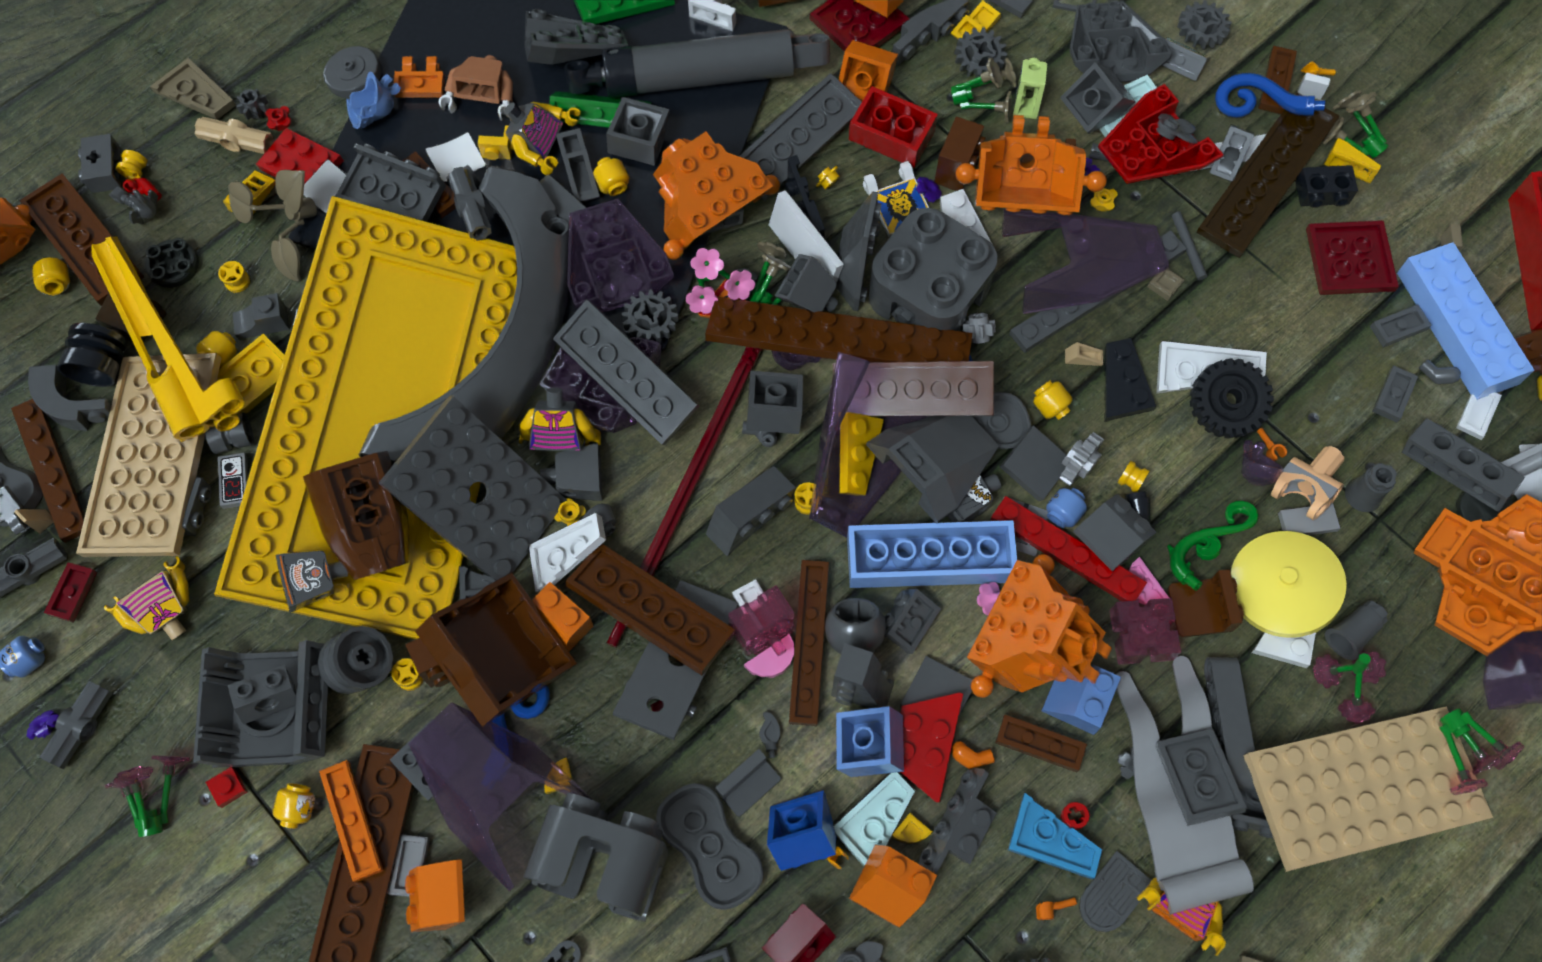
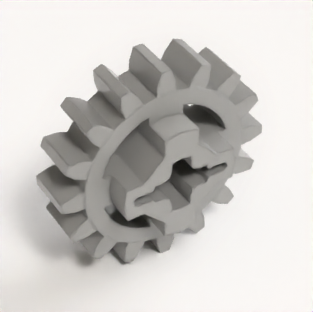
M1093 432L1084 442L1082 440L1077 441L1061 463L1066 467L1059 479L1071 486L1079 476L1083 479L1087 477L1102 456L1097 451L1102 445L1104 438Z

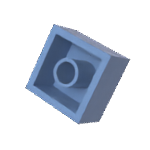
M890 706L836 713L838 771L850 777L904 772L903 715Z

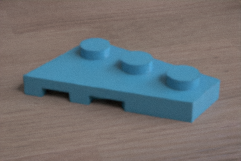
M1024 793L1008 851L1093 880L1096 876L1102 849L1074 828H1070L1055 817V814L1041 807L1033 801V798Z

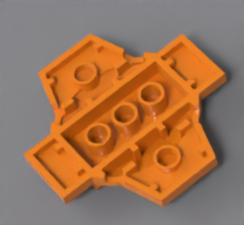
M1526 494L1501 511L1491 521L1479 519L1470 522L1444 508L1414 550L1415 555L1439 568L1438 572L1444 586L1434 626L1485 656H1489L1522 632L1542 631V502Z

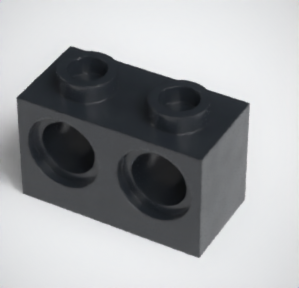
M1352 165L1305 167L1295 180L1300 207L1344 206L1350 204L1358 192Z

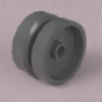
M358 626L347 629L326 641L320 650L318 659L320 676L327 686L340 693L352 694L374 687L385 680L392 668L393 654L391 645L385 636L374 628Z

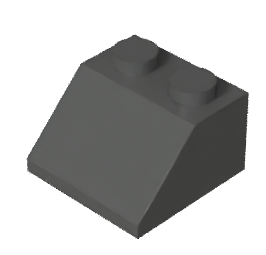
M1097 62L1060 97L1089 134L1119 119L1136 102L1111 69Z
M622 97L606 134L608 153L655 166L663 146L670 110Z
M1119 494L1104 502L1073 531L1111 571L1138 553L1157 533L1150 523L1142 518L1131 507L1130 503Z

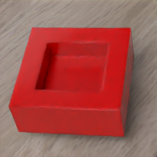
M232 766L205 782L217 806L220 808L248 793L236 769Z

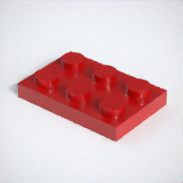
M285 128L256 165L260 170L275 178L280 170L305 171V184L326 160L331 161L337 168L344 160L339 154Z

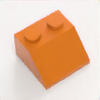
M853 40L845 50L839 81L861 102L871 86L887 92L894 74L898 54Z
M551 582L532 599L542 619L556 633L568 652L594 626L591 618Z
M875 845L849 899L900 928L925 903L937 875L889 846Z
M462 860L417 866L409 871V875L406 876L405 890L407 894H410V906L406 910V920L408 925L411 924V932L446 930L465 922Z

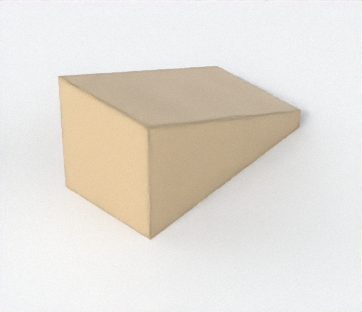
M1076 342L1065 349V364L1102 366L1103 350Z
M17 509L14 511L25 524L39 534L53 523L52 516L46 509Z

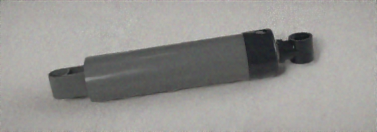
M783 29L633 47L622 46L602 50L603 67L600 66V62H595V65L589 66L586 61L575 60L567 63L564 68L569 92L574 94L586 93L592 89L593 85L603 87V82H606L608 97L620 98L652 92L791 77L795 68L828 64L830 62V39L827 34L823 33L795 36L793 31Z

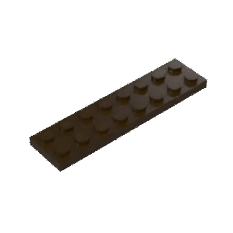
M1324 108V111H1314V116L1296 115L1284 110L1199 226L1196 233L1240 258L1340 116L1327 108Z

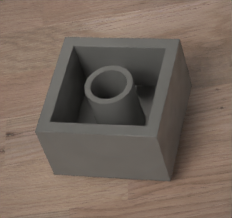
M751 371L746 430L799 434L803 406V375Z

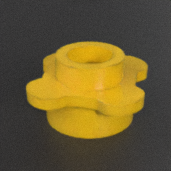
M835 166L832 170L829 167L824 169L818 175L820 180L816 186L822 185L825 190L832 186L840 178L836 172L838 167Z
M1104 188L1099 192H1093L1094 197L1090 200V204L1099 211H1111L1114 209L1115 204L1113 202L1118 195L1116 190Z
M568 498L566 499L567 501L561 503L558 513L554 517L557 522H563L567 526L578 522L586 514L584 506H578L576 502Z

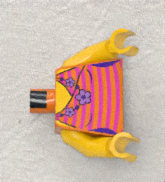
M1156 877L1137 896L1138 901L1145 898L1149 902L1147 910H1152L1195 942L1203 940L1206 936V940L1202 944L1203 950L1212 945L1216 950L1215 955L1218 956L1224 949L1226 942L1222 937L1223 917L1222 905L1219 901L1170 915L1167 909L1168 900L1164 890H1160Z

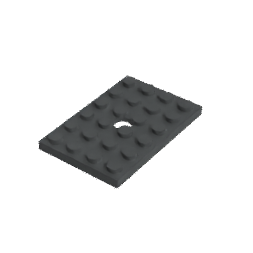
M448 396L379 482L397 500L487 576L492 577L496 581L514 572L529 552L530 544L539 539L558 513L561 503L567 501L454 396ZM475 482H482L486 487V496L479 503H473L470 500L469 488Z

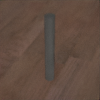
M1180 211L1173 213L1171 217L1183 245L1187 248L1186 253L1198 280H1203L1207 278V273Z

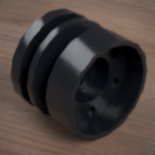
M74 323L69 327L68 337L65 339V346L67 348L61 352L57 370L65 377L82 384L110 387L115 384L119 371V364L117 362L123 358V351L126 349L127 340L119 333L103 326L90 323Z

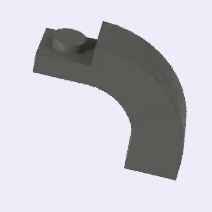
M57 365L29 367L28 385L30 394L36 405L56 423L69 429L88 431L89 421L101 423L108 420L111 404L106 399L82 401L67 399V377L57 370Z

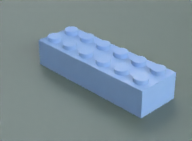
M1454 242L1414 255L1405 261L1397 272L1399 278L1415 304L1420 306L1432 325L1430 329L1452 365L1459 368L1461 372L1460 378L1469 393L1476 397V400L1486 397L1491 393H1497L1520 385L1534 371Z
M1013 521L848 526L847 548L850 588L1005 583L1017 561Z

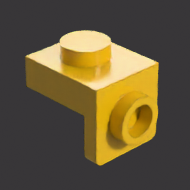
M505 125L504 137L479 136L478 147L482 158L489 160H511L514 148L510 139L506 136V130L509 125Z

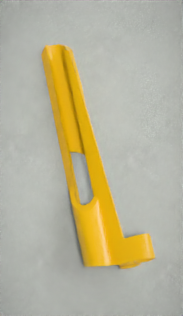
M107 237L102 243L92 244V258L147 370V382L174 438L184 442L187 439L202 435L210 427L215 426L218 431H228L235 428L240 422L237 412L245 406V401L236 383L231 381L230 378H225L215 382L204 391L152 304L118 237ZM153 335L165 359L167 368L160 376L141 339L143 336Z

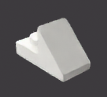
M688 0L690 17L733 31L736 25V8L727 4H721L722 0Z

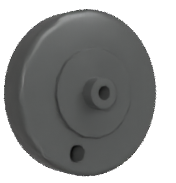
M362 46L348 47L340 50L329 59L323 71V78L333 94L342 98H350L352 92H358L365 88L369 72H373L379 80L382 66L371 49Z

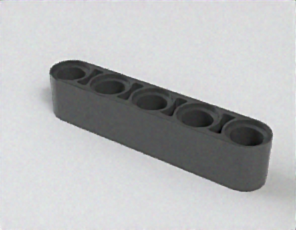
M1207 657L1204 663V675L1213 730L1239 790L1255 792L1253 778L1243 756L1254 752L1255 749L1239 661L1236 657Z

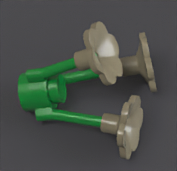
M991 57L987 63L988 71L981 73V76L951 86L954 105H961L962 110L967 108L994 109L995 111L1003 112L1005 122L1009 123L1012 91H1008L1004 102L972 103L970 100L974 99V88L989 83L995 84L999 89L1002 87L1003 81L1008 80L1012 87L1016 88V76L1011 61L1005 58V69L1000 71L998 64Z
M1358 90L1338 102L1333 109L1336 111L1341 108H1347L1346 111L1348 113L1354 114L1368 134L1362 140L1364 146L1361 147L1348 138L1347 134L1341 130L1344 121L1342 116L1336 121L1322 144L1325 145L1333 138H1340L1373 159L1381 154L1389 145L1386 143L1387 140L1381 134L1371 115L1372 110L1369 104L1376 100V93L1372 92L1358 97L1362 93L1361 90ZM1363 117H1366V119H1367L1368 123L1370 124L1371 128H1370L1369 125L1366 123V121L1364 120Z
M758 242L757 247L763 253L764 264L749 299L751 302L778 305L782 300L776 298L772 302L773 295L768 293L766 289L771 279L776 277L779 270L784 269L788 271L791 266L777 259L786 258L787 254L783 248L769 242Z

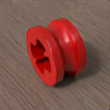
M1072 802L1062 810L1061 821L1070 828L1079 830L1088 823L1089 811L1082 803ZM1070 809H1074L1075 813L1080 812L1082 814V817L1078 820L1081 822L1080 824H1077L1075 820H1069L1068 815L1072 813L1069 811Z

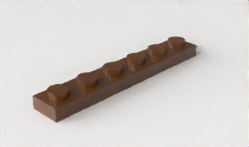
M30 399L12 407L11 410L59 538L66 543L81 535L85 515L46 413L36 405L33 399Z
M802 560L789 714V724L817 726L829 562Z

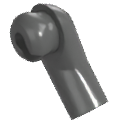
M1429 359L1419 367L1435 384H1452L1457 382L1461 376L1459 368H1438Z
M743 421L742 434L755 435L765 447H772L776 444L777 436L775 432L746 430L747 421Z

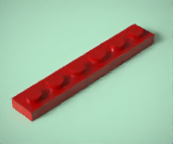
M1007 496L1004 497L991 516V521H1013L1016 537L1050 556L1055 561L1130 607L1133 606L1147 584L1146 581L1121 566L1111 571L1087 545Z

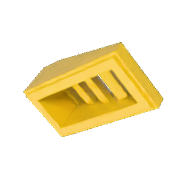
M1337 138L1324 163L1326 166L1352 165L1355 178L1368 183L1372 182L1381 168V165L1340 138Z
M256 170L242 182L250 190L252 187L258 189L256 192L251 190L253 195L252 204L256 206L261 205L276 185L275 179ZM258 179H259V180L265 182V184H264V185H260V184H258V183H256V182H257ZM228 195L223 203L232 212Z

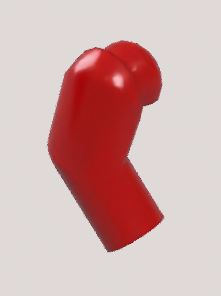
M146 178L127 179L123 183V189L134 195L133 190H137L142 195L148 196V191L151 189L158 195L157 201L162 197L158 189Z

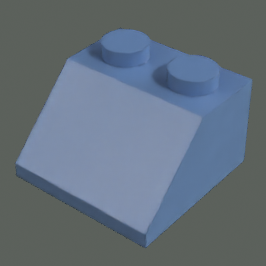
M1091 665L1100 673L1095 684L1086 678L1082 680V683L1068 678L1065 682L1054 680L1041 711L1094 735L1103 724L1121 677L1096 665Z

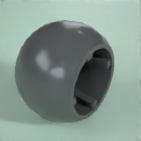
M850 598L842 600L832 607L826 617L825 633L829 644L839 654H842L845 643L874 653L885 638L886 622L881 610L874 603L861 598Z

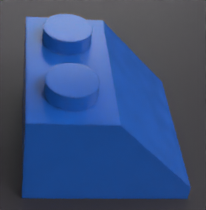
M824 790L770 806L767 846L781 871L836 855V833Z

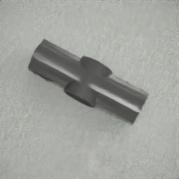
M463 167L454 168L448 174V179L454 193L457 213L459 217H463L470 238L476 239V241L486 239L491 234V225L485 213L482 193L476 189L469 169H464Z
M52 538L24 555L14 554L5 561L4 566L0 568V597L21 585L34 584L43 572L66 560L67 553L58 540Z
M89 681L74 705L66 708L59 715L56 721L57 731L43 750L40 758L64 769L81 742L87 741L94 734L97 728L96 719L113 693Z

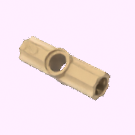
M202 117L198 118L195 123V135L198 139L219 143L225 149L232 152H239L241 149L264 154L273 144V136L270 132L249 128L246 124L236 119H229L228 122Z

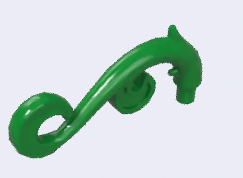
M1246 501L1232 502L1226 507L1225 511L1226 521L1232 525L1204 528L1185 536L1175 547H1172L1170 544L1167 545L1171 571L1181 584H1187L1195 591L1202 586V582L1190 570L1191 563H1185L1187 552L1196 545V554L1199 558L1209 561L1219 556L1222 548L1221 542L1217 537L1245 531L1257 523L1259 518L1258 510L1253 504ZM1239 513L1247 515L1248 519L1244 523L1233 525L1235 522L1233 519L1234 515Z

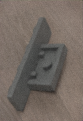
M972 768L963 774L960 785L955 795L949 800L947 810L941 821L936 825L928 846L922 851L918 864L934 874H937L948 852L962 862L971 864L996 812L977 799L989 775L986 770Z

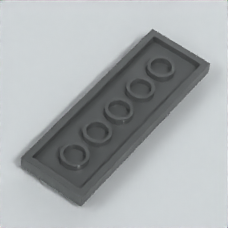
M830 73L739 157L757 163L766 176H776L780 181L781 187L787 182L788 158L797 155L800 161V170L851 122L862 102ZM765 194L761 199L766 201L772 195Z
M586 299L553 338L662 445H666L700 407L693 398L590 300Z

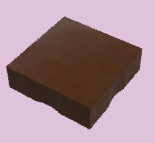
M513 573L485 586L476 595L461 599L432 614L415 631L482 727L558 680L577 664L556 633L542 619L535 604Z

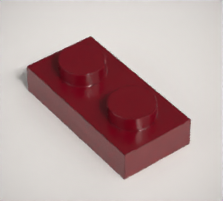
M68 562L44 613L48 616L74 623L97 572L91 568Z

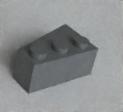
M772 466L716 506L706 535L726 556H729L780 510L784 511L790 506L793 501L791 497L796 487L775 466Z
M845 643L834 675L831 696L836 698V702L851 706L853 703L868 709L887 707L894 681L887 679V671H880L882 664L873 652Z

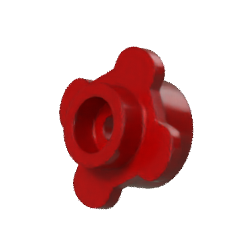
M282 106L281 108L268 109L265 112L266 117H268L267 127L277 131L288 128L291 124L288 116L289 108Z

